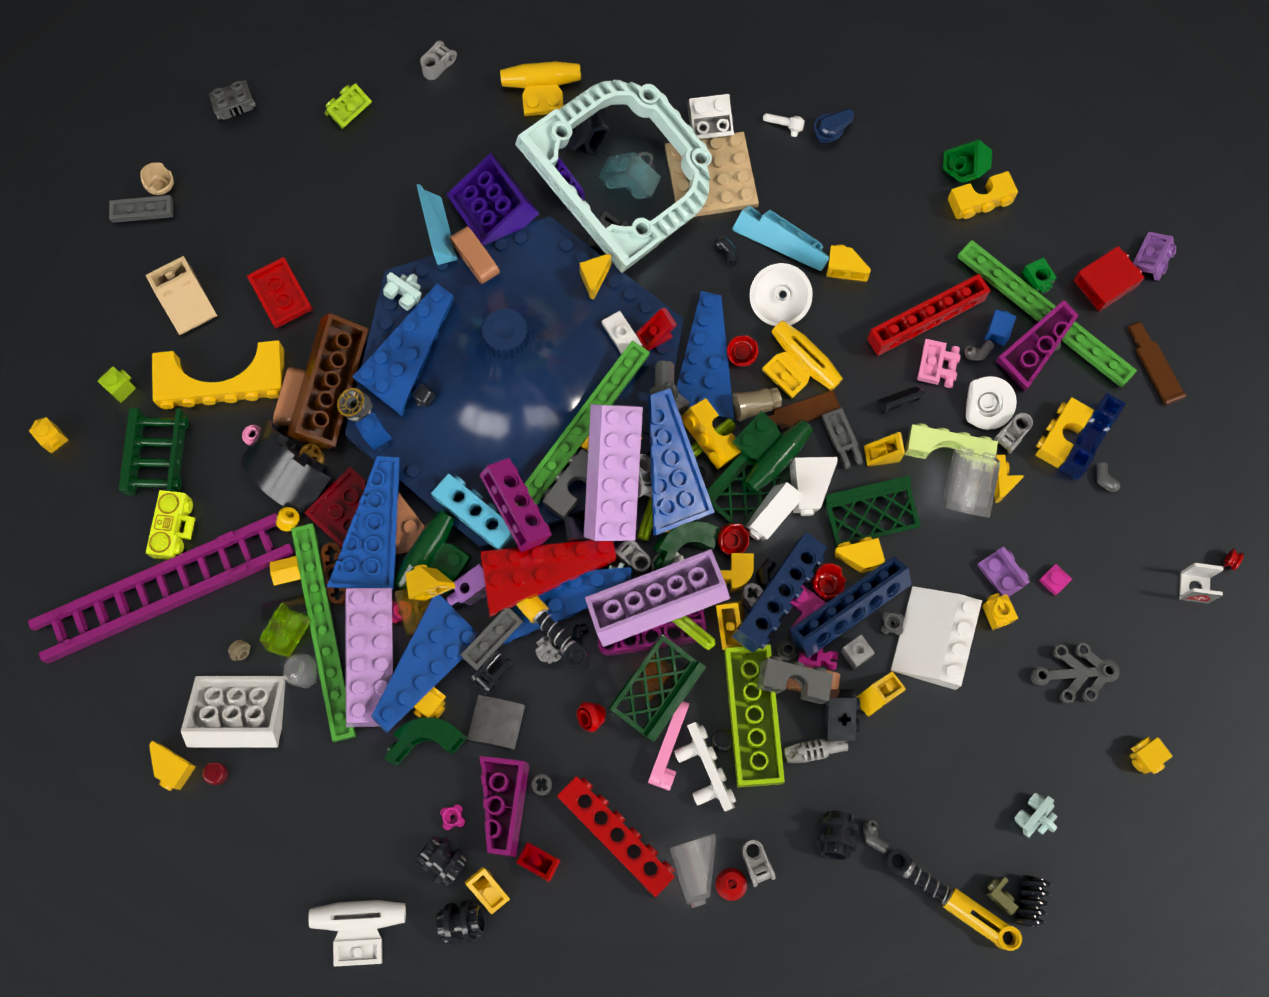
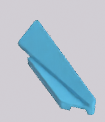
M416 184L437 265L458 260L453 249L455 247L449 238L451 232L441 197L424 190L421 185Z
M747 206L742 210L732 228L733 231L819 271L825 267L830 258L829 255L822 252L823 245L819 241L771 210L762 215L753 207Z

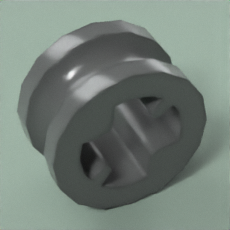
M540 774L533 779L531 786L537 795L545 796L551 792L553 784L548 776ZM539 779L541 781L543 779L547 780L546 786L548 788L545 791L541 789V792L537 790V781Z

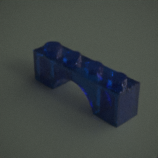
M1109 393L1103 396L1059 470L1076 480L1085 474L1096 456L1095 453L1100 443L1125 407V402Z

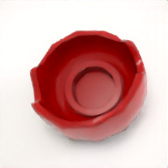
M748 335L736 336L729 341L726 349L727 357L731 363L738 367L749 366L758 357L759 348L757 342Z
M729 523L721 528L717 544L720 550L728 556H731V553H743L749 545V532L742 524Z
M827 563L815 571L812 578L813 588L822 598L833 599L844 591L846 578L842 575V568L840 566Z

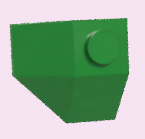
M980 140L944 151L943 170L960 183L977 179L991 169L992 149Z

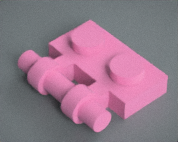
M926 339L917 380L938 385L941 377L945 379L944 386L952 388L957 378L956 367L960 362V348L952 346L951 352L945 351L947 343ZM943 360L949 362L948 369L942 368Z

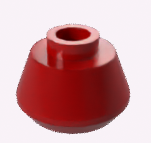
M583 702L580 704L577 710V719L584 730L595 732L605 721L606 711L600 704L593 702Z
M724 869L716 878V890L725 900H738L747 890L746 877L738 869Z

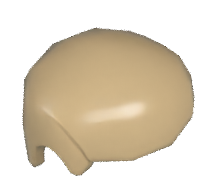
M149 163L140 172L143 187L153 195H164L174 185L171 171H168L162 163Z

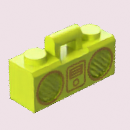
M159 490L146 554L150 557L169 560L183 553L184 543L182 539L191 540L195 518L188 516L192 512L193 502L187 494Z

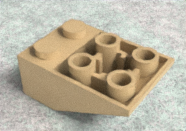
M184 256L146 275L153 291L179 335L217 316L193 269Z

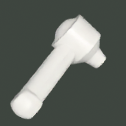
M767 113L763 116L764 121L788 126L791 130V136L797 137L804 127L805 120L800 116L787 118Z

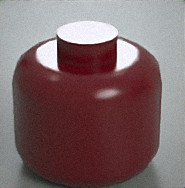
M211 762L204 767L203 778L208 784L215 786L221 785L226 781L228 770L224 764Z

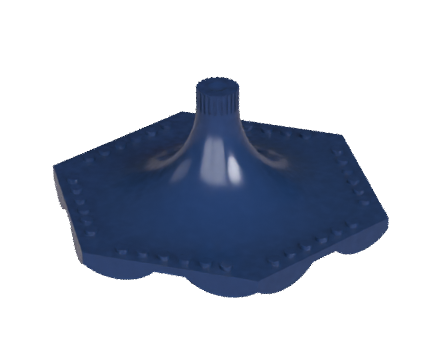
M551 216L530 222L524 228L484 245L483 247L496 263L500 274L483 284L478 281L455 248L453 249L458 260L437 265L435 256L431 255L384 272L362 366L416 307L414 305L407 311L399 304L402 295L397 293L393 299H389L383 294V289L387 284V275L391 272L401 278L403 274L407 277L415 274L418 277L416 283L421 286L418 290L421 292V300L438 283L454 296V301L445 321L441 324L437 339L433 342L430 355L419 380H416L412 392H414L420 383H424L437 393V397L429 407L423 405L420 407L414 403L415 399L411 395L401 417L357 382L356 389L369 396L371 404H373L371 413L374 412L383 422L392 439L373 450L355 425L357 422L349 419L345 435L373 462H375L377 456L400 457L399 481L436 513L441 509L451 513L436 501L431 494L448 474L452 477L456 475L466 483L465 487L468 490H476L483 497L481 500L485 504L491 503L495 507L496 505L480 477V474L488 465L510 458L513 465L516 466L522 482L525 484L622 355L603 327L602 320L620 311L634 333H637L661 308H666L677 324L670 332L673 337L649 351V357L613 403V405L643 407L641 437L643 438L641 439L640 454H646L650 458L648 396L650 395L651 387L655 386V366L658 361H671L674 364L675 373L683 318L625 273H621L612 263L595 299H591L580 275L579 263L600 257L601 255ZM582 446L577 452V454H579V452L583 449L588 453V451L584 449ZM575 481L568 488L569 493L577 498V505L568 517L585 513L587 484L583 481ZM458 494V495H456L455 498H454V501H455V502H461V501H463L464 498H465V495H464V494ZM542 499L537 506L544 522L549 526L561 521V518L543 506ZM476 507L472 509L470 515L477 516L481 513L482 509ZM453 515L456 518L453 528L481 550L493 548ZM491 521L487 528L489 530L496 529L498 522Z

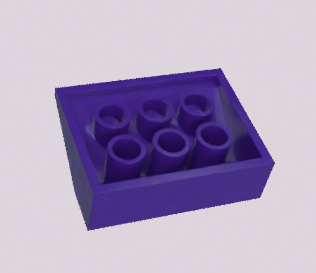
M491 153L446 194L483 246L524 228L539 215L537 209L507 168Z

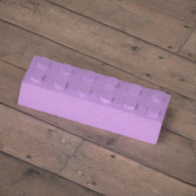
M591 404L584 523L585 538L594 541L635 540L643 407Z
M712 550L585 597L596 633L603 647L730 599L725 581Z
M346 588V727H376L379 725L371 718V715L393 674L392 588Z

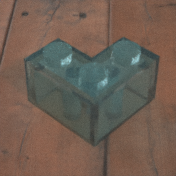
M634 152L608 157L599 178L610 189L626 187L633 197L643 199L653 196L661 176Z

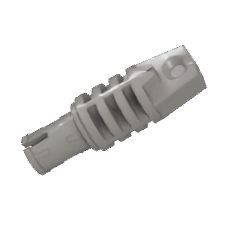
M821 738L787 747L784 749L786 763H805L829 757V754L848 751V744H845L847 741H826Z

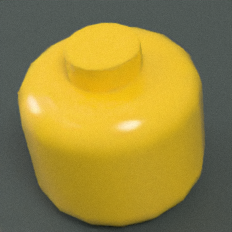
M291 507L280 509L276 517V526L282 531H291V528H295L299 522V513Z

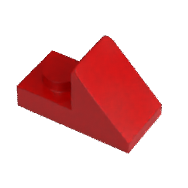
M661 308L635 334L642 343V347L650 351L673 337L670 332L677 324L668 310Z
M527 842L516 863L550 882L561 860Z

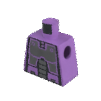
M478 564L454 582L455 592L447 596L446 599L453 608L461 603L472 606L486 597L482 565Z

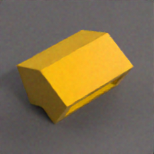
M296 556L270 562V574L274 585L301 579Z

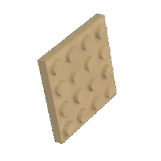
M744 132L734 133L733 136L700 139L707 146L712 159L708 165L710 175L709 194L704 206L694 217L742 210L747 206L758 207L759 202ZM666 143L665 152L676 203L687 193L690 180L681 169L682 156L671 143Z

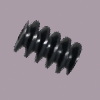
M1023 875L1029 879L1021 882V885L1027 888V890H1021L1020 895L1026 899L1018 900V904L1024 907V909L1016 910V913L1022 916V918L1015 919L1014 922L1038 928L1039 925H1046V922L1040 919V916L1047 915L1048 913L1041 908L1042 906H1049V903L1043 897L1051 896V893L1046 891L1045 887H1052L1053 884L1042 878Z

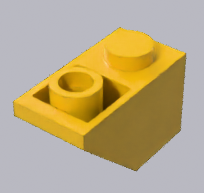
M871 537L860 539L859 543L855 544L844 542L839 544L833 553L836 559L860 573L872 571L885 562L879 538L872 539Z

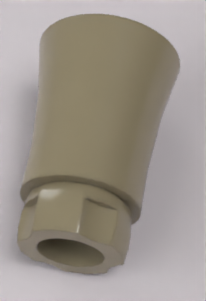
M776 387L732 394L733 409L739 422L758 415L761 411L765 413L782 406L781 394Z

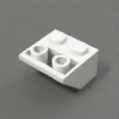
M729 94L689 99L687 104L689 122L699 140L734 135Z

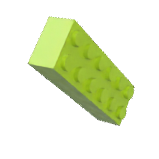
M771 644L766 645L764 649L758 648L754 653L745 647L725 648L724 651L737 788L781 785L785 782L776 693L757 688L761 662L772 656Z

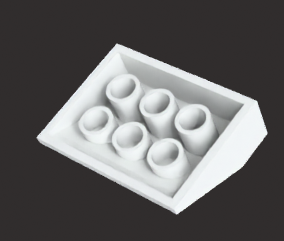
M913 586L902 624L903 633L899 635L890 671L954 690L961 687L982 600L961 594Z
M196 676L181 728V734L186 746L278 747L282 729L285 676Z

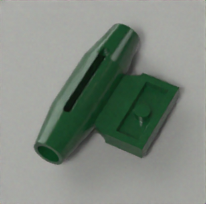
M761 411L732 442L747 458L757 460L743 481L746 487L752 492L757 493L773 481L799 454L813 432L812 427L806 421L799 420L784 433L780 434L777 424Z
M441 509L423 528L399 569L394 581L398 588L408 592L405 573L414 570V567L417 565H427V568L438 569L453 582L459 579L472 556L457 545L446 544L456 519L451 513Z

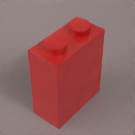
M1117 246L1079 271L1073 281L1100 312L1138 287L1145 277L1142 275V271L1131 262L1128 254Z

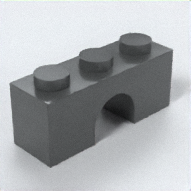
M583 449L579 454H573L568 462L570 464L566 471H560L555 479L557 481L553 488H547L542 496L543 506L563 521H565L564 517H568L577 505V498L568 491L569 486L575 481H583L587 484L588 453Z
M770 656L761 662L757 688L779 694L786 689L787 680L792 678L801 686L800 699L823 704L829 701L833 674L827 673L826 669L821 667H813L811 669L804 667L805 664L801 662L787 663L783 662V659L780 657Z

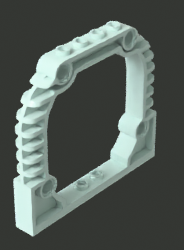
M621 80L602 81L591 86L559 110L556 108L519 134L515 143L604 253L611 255V261L621 273L697 215L704 206L709 194L710 175L708 165L711 163L712 157L707 146L694 134L692 127L684 122L678 110L670 105L667 97L651 84H645L641 87L636 83H626ZM625 104L637 116L650 118L682 156L681 169L690 180L685 196L653 220L649 221L645 218H638L631 226L611 224L605 229L591 212L588 203L581 200L574 186L567 183L555 168L558 160V150L568 144L573 128L602 108L609 105ZM556 133H562L564 137H560ZM636 229H641L644 234H639Z

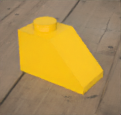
M831 245L826 277L867 282L871 269L852 248L845 245Z
M417 565L414 567V570L405 573L409 599L426 601L455 588L453 581L438 569L427 568V565Z
M742 600L716 605L722 650L731 647H744L731 637L745 617Z
M892 671L857 696L860 698V709L869 717L905 691L906 688Z
M152 741L149 746L154 777L161 780L159 785L169 791L172 788L181 790L196 766L160 743Z

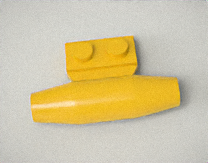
M556 61L528 63L500 70L502 86L525 88L522 94L524 116L547 115L556 108L559 110L563 107V95L559 86L581 80L580 64Z
M784 320L780 321L773 328L771 333L785 352L774 356L762 368V371L791 399L807 385L810 376L829 390H833L843 380L828 357L803 333Z

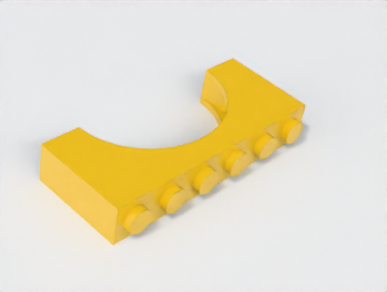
M279 340L258 342L255 358L248 368L234 378L222 382L210 383L190 378L183 372L180 358L174 351L152 353L153 401L162 409H172L174 406L193 407L195 404L214 405L216 402L223 401L235 403L237 400L243 399L255 401L262 397L276 399L279 398L285 378L284 347Z

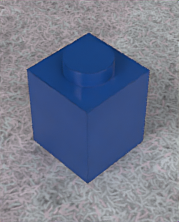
M995 310L984 340H990L993 343L1005 346L1010 338L1016 316L1011 315L1010 312L1005 310Z
M374 412L355 423L362 437L373 450L392 439L383 422Z

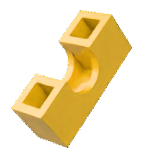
M1009 171L989 177L985 186L988 194H978L974 191L971 183L952 189L948 201L956 219H968L976 213H987L995 207L1001 205L1005 207L1012 204L1018 190Z
M1072 397L1067 403L1062 402L1056 411L1059 414L1056 420L1052 419L1046 430L1049 432L1046 437L1042 436L1038 441L1036 447L1039 449L1035 455L1058 468L1074 445L1064 438L1063 430L1068 429L1079 434L1094 410Z
M705 398L690 407L681 416L684 426L718 470L737 457L741 451L732 444L736 438L733 433L722 436L714 430L712 421L719 415Z

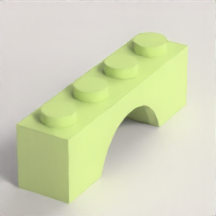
M912 424L908 432L905 455L926 459L933 450L949 447L963 455L968 468L990 472L995 465L998 441H993L990 437L986 436L973 437L966 432L953 433L949 432L946 428L933 429L928 428L925 424Z

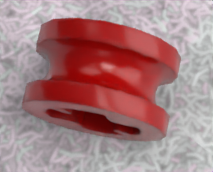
M1231 549L1225 557L1223 566H1230L1231 570L1235 571L1241 564L1244 554L1241 552L1237 553L1235 549Z

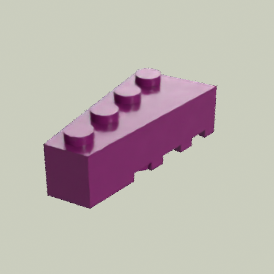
M1063 300L995 361L1023 391H1026L1079 315Z
M479 756L484 793L483 807L486 818L487 853L516 857L530 764L519 760Z

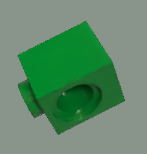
M1044 257L1027 265L1021 273L1024 281L1042 294L1053 287L1052 284L1057 278ZM1036 276L1042 277L1043 280H1039Z

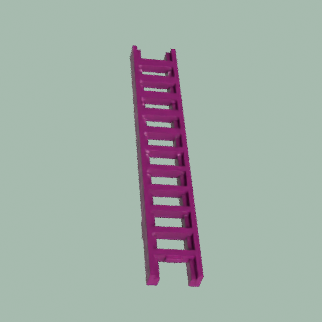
M277 513L236 531H230L213 541L28 620L30 629L34 631L52 624L58 641V645L39 652L41 661L49 664L270 567V562L295 556V551L290 544L273 550L274 546L270 536L266 534L265 530L276 526ZM259 534L266 554L253 559L245 539ZM239 543L246 562L232 568L225 548ZM218 551L225 572L212 577L205 557ZM198 561L205 580L191 586L184 566ZM177 569L184 589L171 595L164 574ZM156 578L163 599L150 603L144 583ZM136 587L143 607L131 612L124 592ZM115 597L122 617L110 621L103 601ZM94 606L101 626L89 630L82 610ZM73 615L80 635L68 639L61 619Z

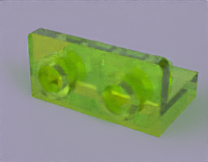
M281 603L273 613L271 621L266 629L263 630L259 640L267 651L290 657L312 620L309 616L292 611L286 604Z

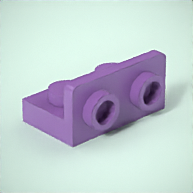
M1148 232L1133 264L1143 272L1152 273L1154 280L1159 281L1162 274H1165L1167 271L1170 257L1173 258L1176 253L1173 236Z
M1004 546L977 564L1000 596L1008 594V597H1010L1029 583L1026 571L1021 567L1019 568L1012 552L1008 549L1006 550Z

